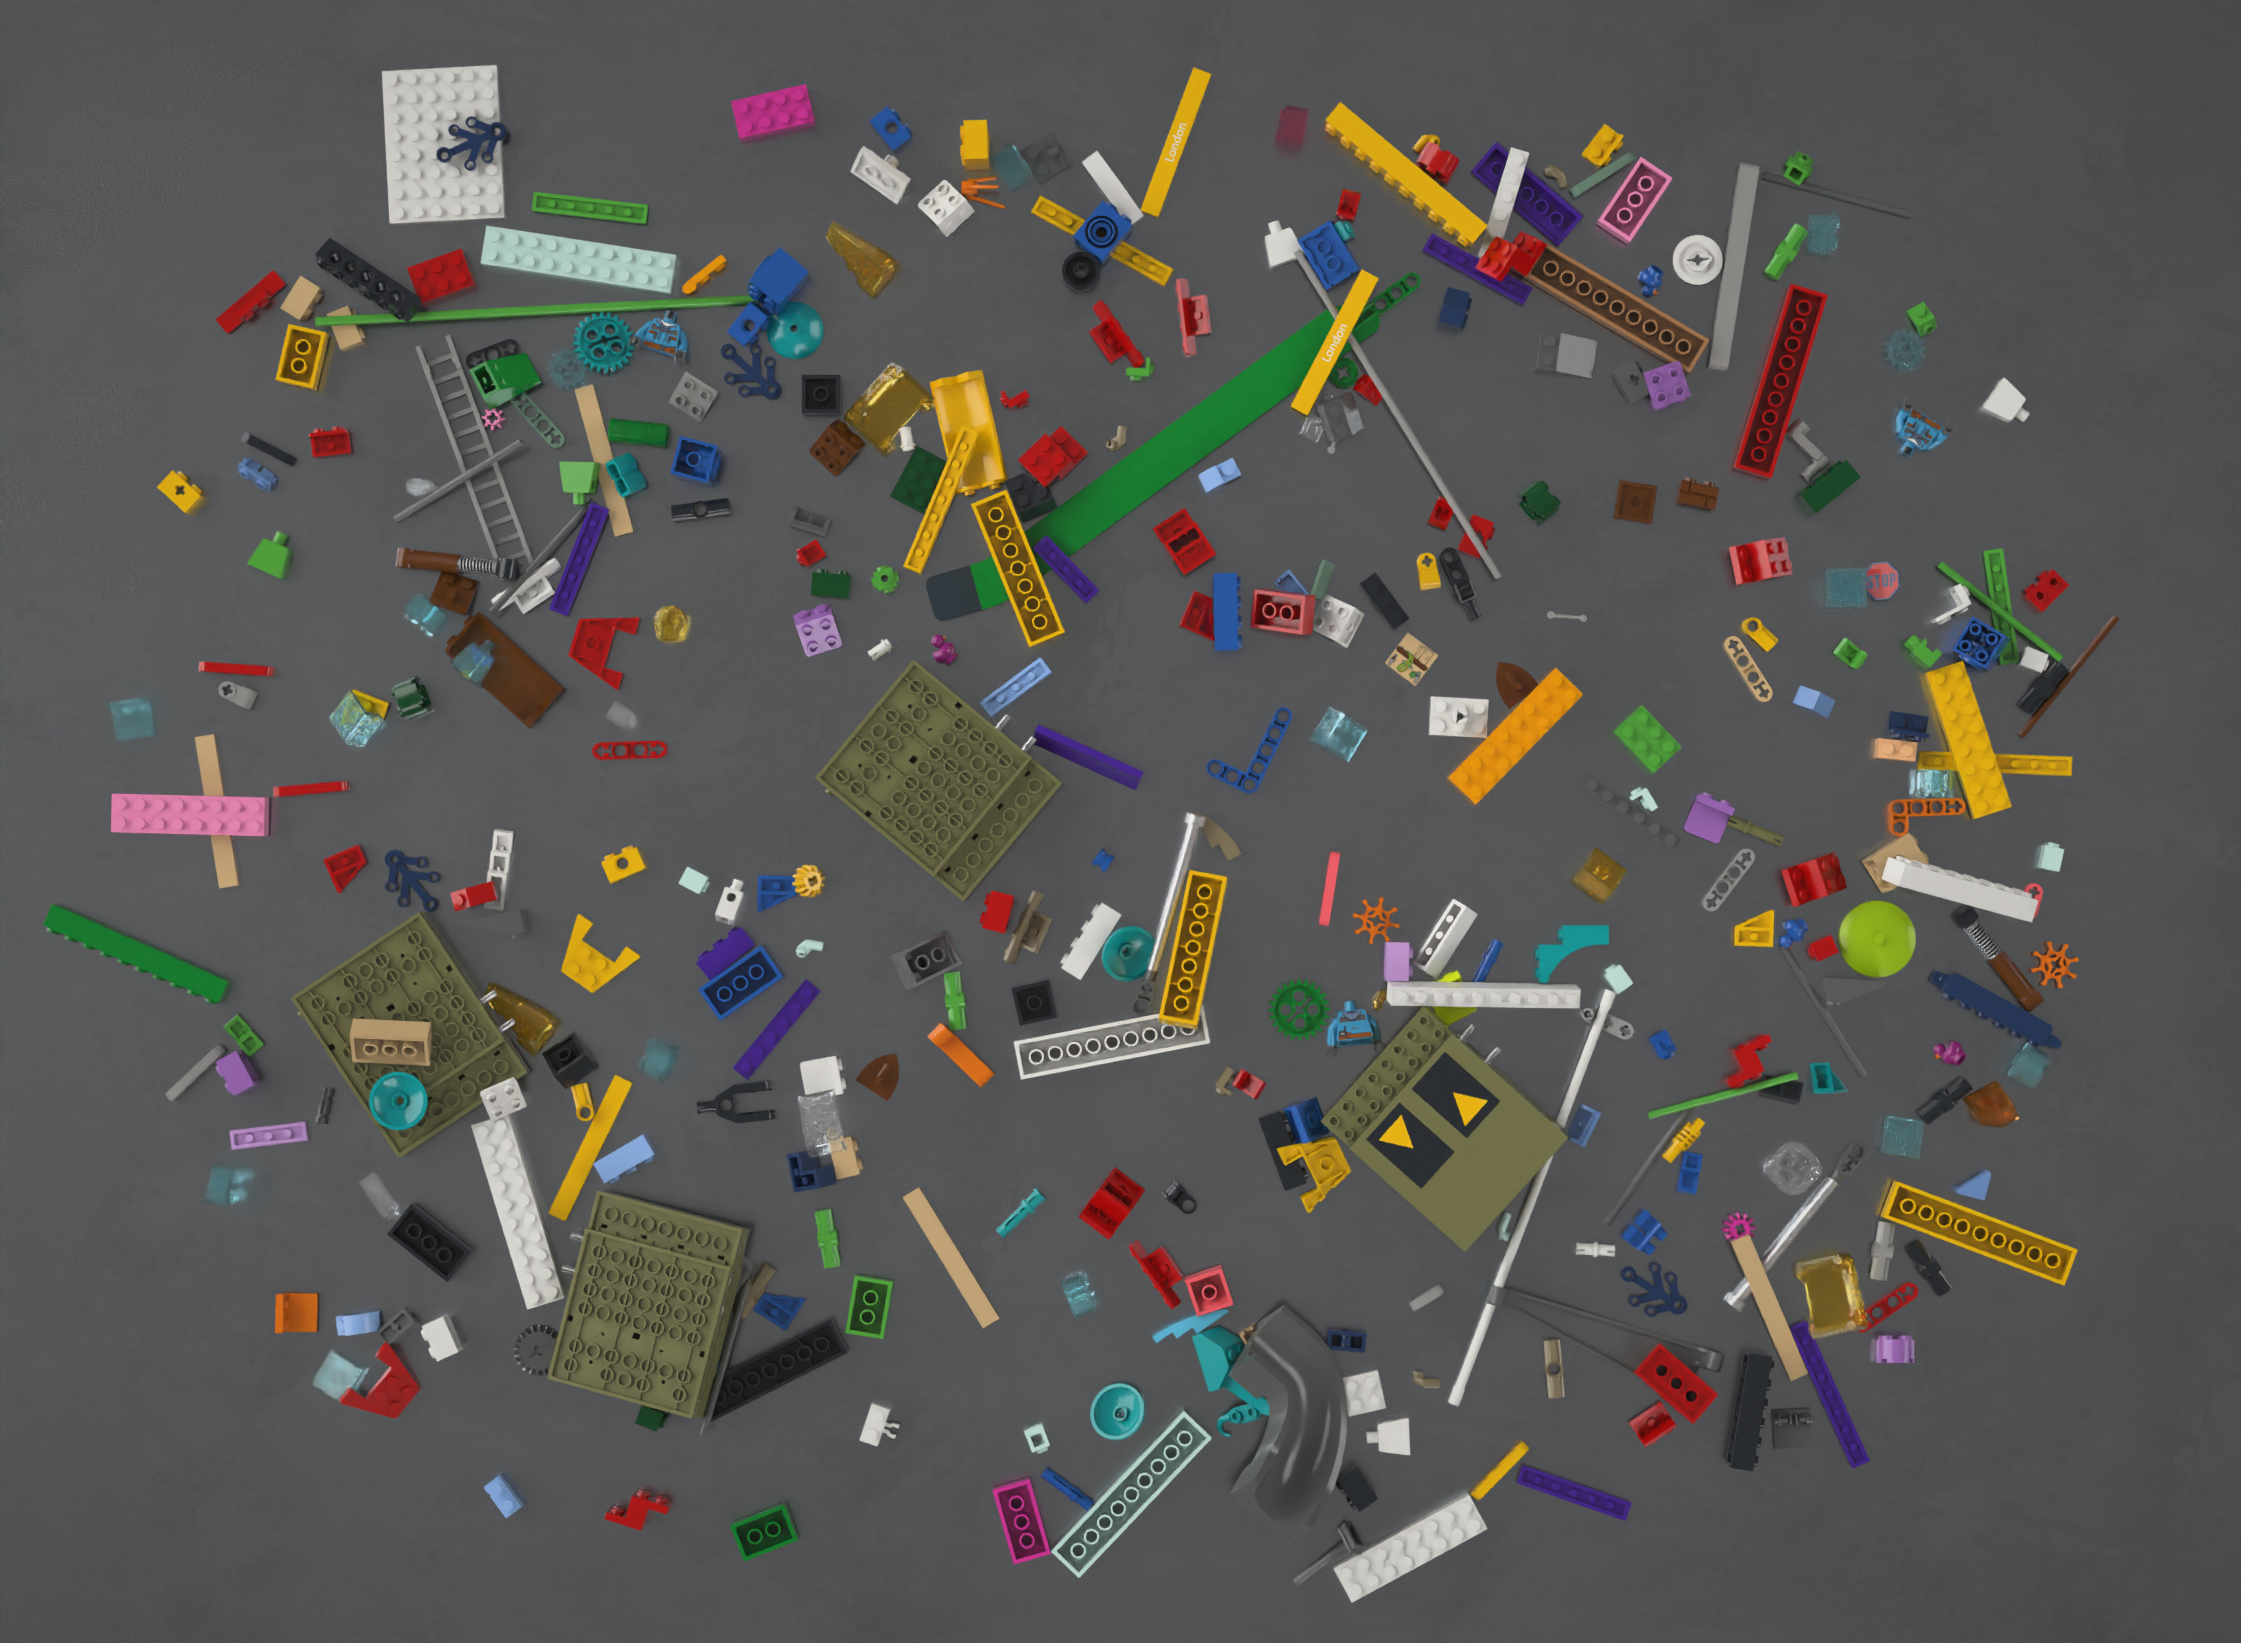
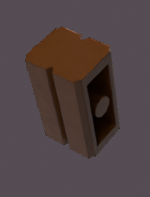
M1688 477L1680 481L1675 504L1709 511L1715 510L1719 487H1715V483L1704 481V484L1696 483L1697 479Z

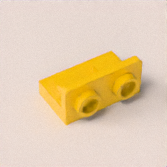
M1604 124L1581 155L1599 169L1602 165L1606 167L1612 159L1610 154L1613 150L1618 151L1623 145L1622 138L1624 135H1619Z

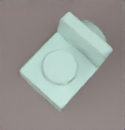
M1638 787L1631 792L1630 801L1641 796L1640 802L1645 810L1649 809L1651 812L1658 808L1647 788L1642 789Z

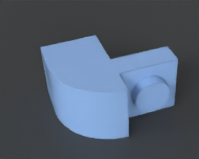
M1231 458L1199 474L1198 478L1207 494L1241 476V473L1234 459Z
M379 1311L336 1316L338 1336L369 1333L381 1328Z

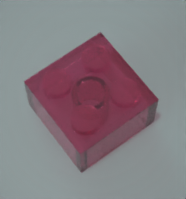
M1286 105L1285 110L1281 109L1279 124H1282V128H1277L1275 143H1278V149L1300 153L1309 109Z

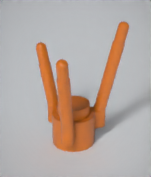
M997 176L968 179V181L962 180L961 194L962 196H967V200H975L1002 209L1005 208V205L974 196V194H978V189H998V185H978L979 182L996 180Z

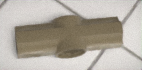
M763 1261L753 1277L745 1285L750 1287L741 1316L743 1319L746 1318L755 1302H758L766 1290V1285L775 1274L776 1270ZM738 1299L732 1307L733 1313H735Z
M1560 1339L1543 1340L1548 1398L1565 1397ZM1552 1364L1559 1365V1371L1555 1374L1549 1372V1367Z

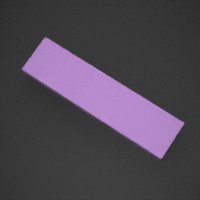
M307 1121L231 1130V1148L235 1150L308 1141Z

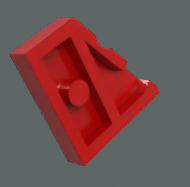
M1193 591L1179 626L1213 641L1212 598Z
M359 844L323 859L338 893L345 888L367 862Z

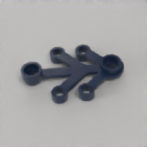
M473 116L468 117L466 125L470 129L479 128L486 131L481 135L461 129L456 124L450 125L448 132L451 136H460L468 139V141L450 149L447 147L439 148L436 152L437 159L441 163H448L452 160V156L472 148L469 158L464 163V167L468 171H474L477 166L476 159L482 143L489 140L487 150L482 154V160L485 163H491L494 160L493 152L497 142L503 140L507 134L506 127L502 123L493 122L489 125L478 121ZM471 119L475 120V124L473 126H470L468 124L469 120ZM454 127L458 129L455 134L451 133V129ZM495 129L501 130L499 135L494 134ZM443 153H448L447 159H442ZM486 154L491 155V159L488 161L484 159ZM469 162H473L474 166L472 168H467Z
M725 344L721 348L723 358L726 360L732 359L747 373H726L724 380L727 384L757 381L761 385L759 387L741 385L738 392L742 397L763 394L768 399H775L780 395L781 386L775 381L774 366L776 361L773 357L768 356L764 359V365L767 367V380L761 376V347L758 344H752L749 348L752 354L753 368L737 354L736 348L732 344ZM754 346L759 348L757 353L752 352ZM727 348L732 349V353L729 355L725 354ZM768 359L773 360V364L771 366H768L766 364V361ZM732 375L734 377L733 381L728 382L727 376ZM774 386L775 391L772 393L768 392V387ZM747 388V394H742L741 389Z
M398 850L389 851L385 856V864L389 867L388 882L385 884V889L388 892H395L397 890V883L395 881L398 870L402 875V883L397 904L400 907L409 905L408 893L410 885L423 901V908L428 912L436 911L439 907L438 900L435 897H429L416 879L436 883L439 880V874L433 871L429 873L408 871L404 864L424 868L427 865V859L425 857H404ZM392 856L397 857L396 863L391 862ZM419 859L424 860L423 866L418 865ZM431 874L436 875L435 881L430 880ZM389 883L394 884L393 890L388 889ZM401 898L406 899L407 902L405 905H402L400 903ZM430 900L434 903L432 908L427 906V902Z
M1654 1262L1649 1266V1270L1653 1274L1655 1286L1636 1275L1635 1269L1630 1266H1626L1621 1270L1620 1275L1624 1281H1633L1650 1292L1641 1296L1632 1295L1629 1298L1631 1306L1638 1307L1641 1303L1662 1299L1667 1304L1656 1307L1649 1305L1646 1307L1645 1312L1649 1317H1655L1658 1313L1671 1311L1676 1315L1686 1311L1687 1301L1679 1295L1676 1283L1678 1277L1675 1273H1668L1666 1275V1281L1669 1283L1671 1290L1670 1296L1664 1291L1660 1264ZM1653 1265H1658L1659 1269L1657 1272L1652 1271ZM1627 1271L1632 1272L1631 1278L1625 1276ZM1670 1275L1675 1276V1280L1673 1282H1669L1668 1277ZM1635 1297L1639 1300L1636 1305L1632 1304V1299ZM1678 1301L1681 1302V1307L1679 1309H1676L1674 1306L1675 1303ZM1654 1308L1655 1313L1650 1315L1648 1309Z

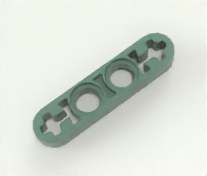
M1630 151L1571 188L1570 192L1574 198H1577L1638 158L1633 151Z
M525 392L522 393L521 399L524 402L528 399L529 402L522 409L519 408L522 404L518 400L513 401L515 397L510 399L513 406L551 447L555 449L563 447L565 436ZM529 406H533L536 409V414L532 417H528L525 413L526 408ZM542 420L549 423V427L545 431H541L538 428V424ZM552 428L555 429L552 433L556 437L561 436L559 439L560 444H552L553 438L550 435L547 438L545 437L546 434L551 432Z

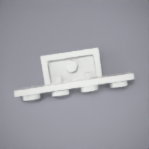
M555 558L545 562L544 565L531 574L499 610L515 601L524 614L553 595L555 591L547 579L562 570V566ZM505 591L497 594L496 597H494L491 600L492 603L494 604L504 594Z

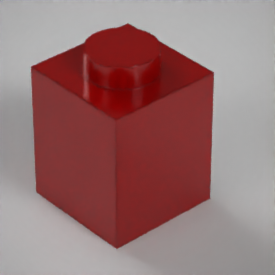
M1827 935L1808 944L1807 952L1811 960L1814 959L1815 962L1839 953L1832 935Z

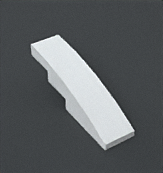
M1095 151L1082 161V164L1102 193L1117 208L1118 214H1125L1132 220V224L1144 216L1098 151Z
M494 830L487 882L494 881L498 900L485 903L484 908L504 910L514 831Z

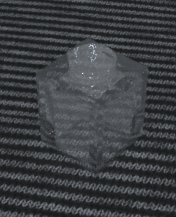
M614 701L605 715L607 719L625 730L628 727L631 728L637 719L634 717L636 713L617 701Z

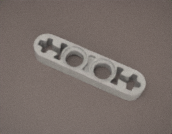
M1742 849L1733 858L1704 896L1702 906L1705 910L1715 911L1720 907L1754 862L1755 854L1752 850ZM1749 853L1750 861H1744L1742 865L1745 868L1743 870L1740 865L1735 864V861L1737 860L1740 863L1743 859L1741 854ZM1737 867L1740 873L1737 878H1732L1729 875L1730 868ZM1720 882H1725L1728 886V890L1725 893H1720L1717 889ZM1714 890V892L1717 895L1722 896V898L1720 900L1717 897L1714 901V903L1716 904L1715 907L1710 906L1708 908V902L1706 900L1712 899L1715 896L1714 894H1711Z
M218 1044L181 1078L165 1096L171 1102L176 1100L222 1057L226 1050Z

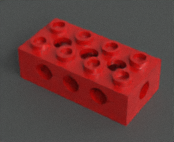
M1657 1343L1633 1371L1639 1379L1691 1424L1695 1423L1719 1395L1660 1343ZM1659 1365L1665 1368L1663 1376H1659L1656 1373V1368ZM1673 1378H1677L1680 1381V1386L1677 1389L1671 1386ZM1688 1391H1692L1695 1395L1694 1400L1691 1402L1687 1401L1685 1397Z

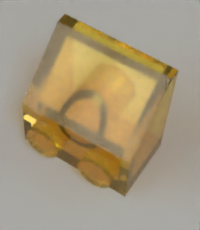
M1596 847L1577 872L1572 882L1603 905L1614 892L1627 869Z

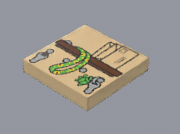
M1407 633L1385 664L1416 686L1438 655Z

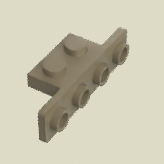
M1033 890L1029 895L1025 910L1020 915L1019 924L1012 934L1010 945L1005 950L1004 961L1014 965L1021 948L1038 954L1052 921V918L1037 912L1044 894Z

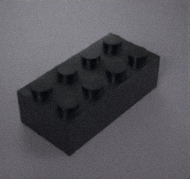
M415 1203L410 1204L387 1233L388 1236L446 1282H449L474 1251Z

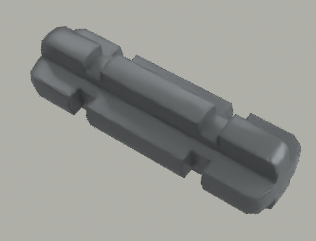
M323 1088V1098H321L318 1108L319 1115L315 1121L319 1125H326L327 1123L326 1116L329 1114L332 1101L330 1098L333 1097L334 1092L332 1088Z

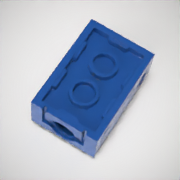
M1331 220L1297 240L1326 290L1333 289L1362 270L1346 241L1342 240L1334 227V221Z

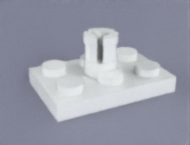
M865 146L859 151L850 171L896 204L902 199L911 180L905 173L896 169L899 162L894 156L890 157V155H887L883 160Z
M1431 696L1429 735L1487 738L1489 700Z

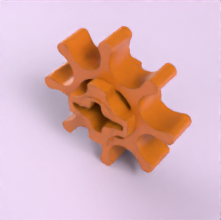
M1382 897L1379 898V904L1375 908L1370 907L1367 900H1363L1362 903L1366 906L1365 914L1358 915L1353 913L1352 915L1354 918H1360L1363 922L1362 927L1355 930V934H1359L1363 930L1370 933L1369 944H1373V938L1376 934L1383 935L1385 941L1389 942L1390 938L1386 935V929L1390 926L1400 927L1399 924L1391 923L1389 919L1390 914L1396 912L1397 908L1394 907L1390 911H1385L1382 908L1384 901ZM1378 915V919L1384 921L1385 924L1380 923L1373 926L1374 922L1367 920V918H1375Z
M2047 941L2048 951L2045 955H2040L2037 951L2032 953L2033 956L2040 959V965L2037 968H2031L2030 972H2043L2044 979L2040 982L2041 986H2046L2047 981L2053 978L2057 982V988H2063L2061 983L2062 976L2067 974L2071 978H2076V974L2071 973L2068 966L2071 962H2078L2079 959L2078 957L2066 958L2065 950L2069 947L2068 944H2063L2061 950L2056 952L2052 948V942ZM2051 962H2056L2058 968L2052 969L2053 965Z

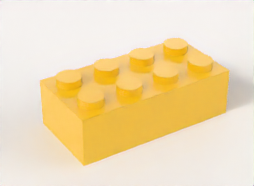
M963 120L964 126H960L962 143L960 145L963 166H966L967 171L990 170L987 120Z

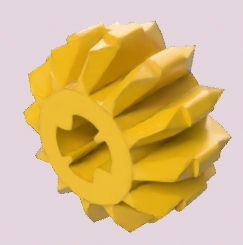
M803 865L802 868L796 869L797 874L793 875L795 882L792 884L796 886L795 891L797 893H800L803 897H814L815 894L821 893L820 887L825 886L821 883L825 879V877L820 876L822 870L817 869L815 865Z

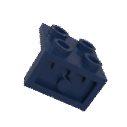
M1890 711L1886 734H1890L1893 739L1902 740L1910 737V741L1925 742V739H1929L1931 735L1926 734L1929 716Z

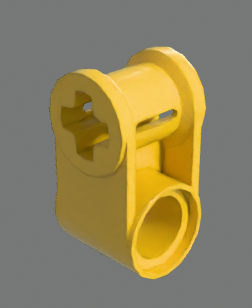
M1431 553L1421 554L1417 559L1421 590L1440 588V576L1434 555ZM1425 556L1427 557V559H1431V563L1428 564V567H1426V564H1422V560L1425 559Z

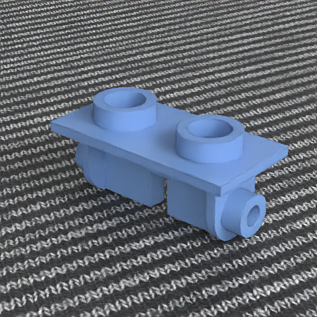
M245 457L242 463L239 462L238 472L243 478L252 480L258 488L270 492L271 484L274 485L278 479L274 473L265 467L259 472L258 470L261 465L251 458Z

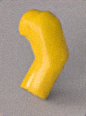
M1434 134L1422 135L1412 150L1420 154L1427 142L1440 145V138Z

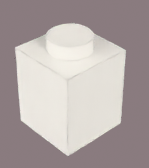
M2028 646L2024 647L2017 665L2038 674L2042 673L2049 664V660H2047L2048 654Z

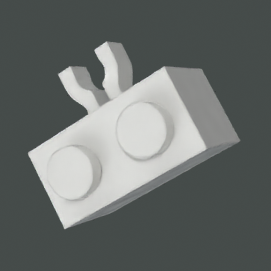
M872 1402L859 1439L860 1441L878 1446L882 1433H886L889 1437L895 1439L896 1434L884 1428H899L900 1425L894 1422H887L890 1407Z

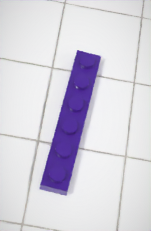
M1433 233L1422 250L1522 306L1533 289L1506 274L1502 282H1499L1475 269L1480 260L1479 258Z
M591 502L553 597L550 610L565 616L569 615L610 509Z
M805 979L739 1059L733 1069L748 1080L821 991Z
M1523 1464L1516 1480L1517 1484L1626 1521L1632 1504L1624 1499Z

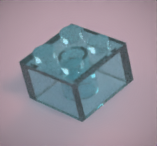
M1832 568L1824 570L1825 608H1864L1867 606L1866 568Z
M224 1163L213 1164L204 1202L224 1207L232 1206L234 1202L237 1203L239 1198L237 1188L238 1184L242 1183L244 1175L241 1172L242 1167Z

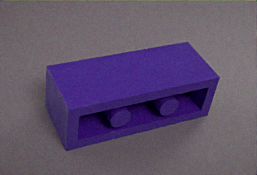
M734 927L727 933L729 937L724 941L719 939L712 945L714 949L709 953L704 951L697 957L699 961L696 964L709 980L718 976L756 946V943L743 927L739 929Z

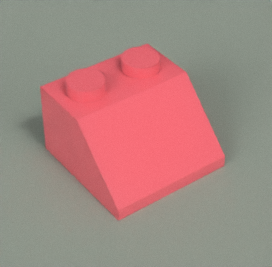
M1221 1265L1185 1276V1282L1197 1317L1234 1305Z

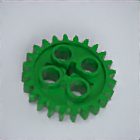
M1297 979L1296 984L1290 980V986L1282 983L1283 990L1276 988L1279 994H1272L1275 1001H1269L1273 1008L1268 1009V1011L1274 1014L1269 1019H1275L1272 1026H1279L1278 1033L1284 1030L1283 1037L1291 1034V1040L1297 1036L1298 1040L1301 1041L1302 1036L1309 1040L1310 1033L1315 1037V1030L1322 1032L1320 1025H1327L1323 1019L1330 1018L1325 1014L1326 1011H1330V1008L1325 1007L1329 1000H1323L1326 993H1319L1321 987L1315 990L1314 982L1308 986V980L1301 984L1300 979ZM1296 991L1304 993V999L1300 1002L1295 1001L1293 997ZM1308 997H1311L1312 1000L1302 1009L1304 1013L1302 1015L1298 1013L1288 1023L1287 1019L1296 1011L1294 1007L1296 1005L1300 1007ZM1285 1004L1291 1007L1290 1014L1286 1016L1280 1012L1281 1006ZM1311 1004H1315L1318 1007V1012L1315 1015H1310L1307 1011L1308 1006ZM1297 1018H1302L1305 1021V1025L1301 1029H1297L1294 1026V1021Z

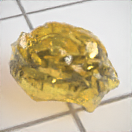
M676 606L661 607L656 616L653 617V626L657 640L674 643L682 642L688 625L685 613Z

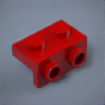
M344 426L332 427V431H325L324 428L314 429L313 433H309L313 458L352 454L350 432L344 429Z
M1661 1401L1629 1422L1645 1447L1654 1444L1659 1438L1677 1427Z

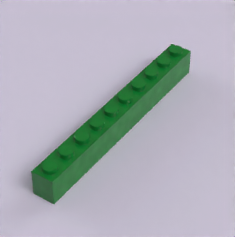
M57 904L51 905L43 923V926L48 927V932L58 935V932L64 934L66 940L74 943L76 940L83 943L82 946L89 950L96 948L100 950L99 954L110 958L114 956L118 958L117 962L126 966L130 963L135 966V970L144 974L148 971L153 974V978L160 981L166 979L170 981L169 985L180 989L182 986L188 989L187 993L196 997L200 994L206 997L205 1001L212 1004L223 1001L231 981Z

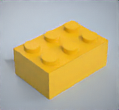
M288 324L275 380L280 383L317 391L330 335L326 332Z

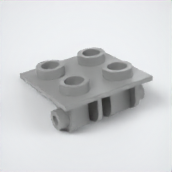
M685 371L669 403L701 423L713 400L717 398L718 391Z

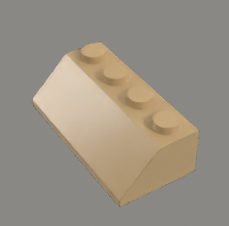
M353 1018L350 1031L352 1062L430 1066L431 1022Z

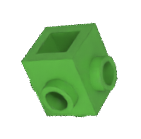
M1798 151L1794 157H1789L1785 164L1788 168L1783 176L1800 186L1804 178L1808 179L1814 169L1811 166L1814 160Z
M887 565L876 568L877 571L873 572L874 577L871 578L874 589L878 588V591L884 594L895 591L894 588L898 587L897 582L900 581L897 570L893 571L892 567L888 568ZM882 576H888V581L882 582Z

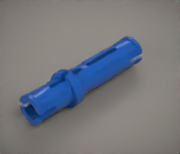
M1493 938L1486 954H1483L1482 957L1484 958L1471 982H1485L1493 964L1497 962L1496 958L1500 950L1504 946L1502 942Z
M1048 1467L1041 1475V1478L1069 1497L1071 1502L1074 1501L1080 1505L1085 1511H1088L1094 1503L1093 1500L1080 1492L1081 1489H1076Z

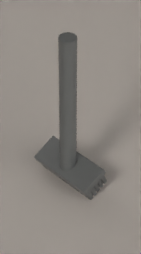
M1344 1522L1337 1529L1343 1542L1295 1578L1293 1582L1296 1586H1299L1346 1549H1348L1349 1553L1362 1554L1365 1545L1354 1524Z

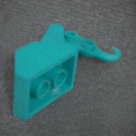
M1222 1326L1212 1327L1192 1336L1209 1392L1224 1387L1248 1403L1234 1407L1218 1419L1217 1430L1224 1437L1232 1436L1231 1433L1224 1431L1223 1424L1225 1422L1242 1424L1258 1420L1262 1417V1414L1268 1416L1269 1404L1264 1396L1256 1399L1228 1375L1245 1347L1242 1340Z

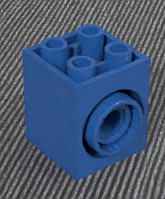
M1102 201L1073 235V241L1084 251L1092 254L1102 266L1132 232V220L1125 214H1118L1117 208L1109 201L1107 203ZM1103 231L1107 235L1104 238H1099L1096 234Z
M779 247L772 256H767L755 270L752 278L749 280L748 295L753 300L761 302L763 308L768 313L777 315L806 283L809 271Z
M680 436L670 474L675 478L711 487L719 470L721 449L714 444Z
M1972 616L1953 650L1959 653V658L1977 669L1982 670L1985 668L1991 671L2010 638Z

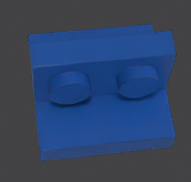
M1317 1097L1284 1108L1296 1144H1305L1330 1133L1328 1128L1321 1122L1324 1116Z

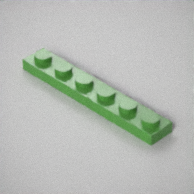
M534 192L532 212L646 225L649 206L637 203Z
M2003 548L1983 551L1989 598L2013 616ZM1991 609L1994 629L2010 638L1998 658L1999 665L2018 663L2019 655L2015 628Z

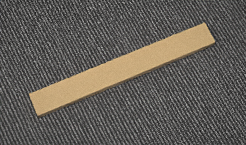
M594 385L574 389L594 462L600 463L598 477L606 506L610 509L608 514L614 535L618 537L633 533L634 530L625 498H622L618 493L614 480L606 469L605 464L614 457Z
M215 734L195 737L204 796H225ZM211 835L219 889L239 886L231 835Z
M920 1187L903 1197L904 1201L982 1328L998 1320L999 1316Z
M1746 1234L1731 1241L1789 1380L1793 1381L1808 1374L1750 1235Z

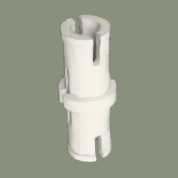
M1577 1242L1576 1255L1615 1257V1245L1598 1244V1242H1594V1244Z

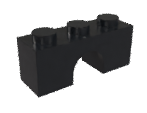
M1376 572L1359 584L1369 600L1378 608L1392 631L1410 619Z

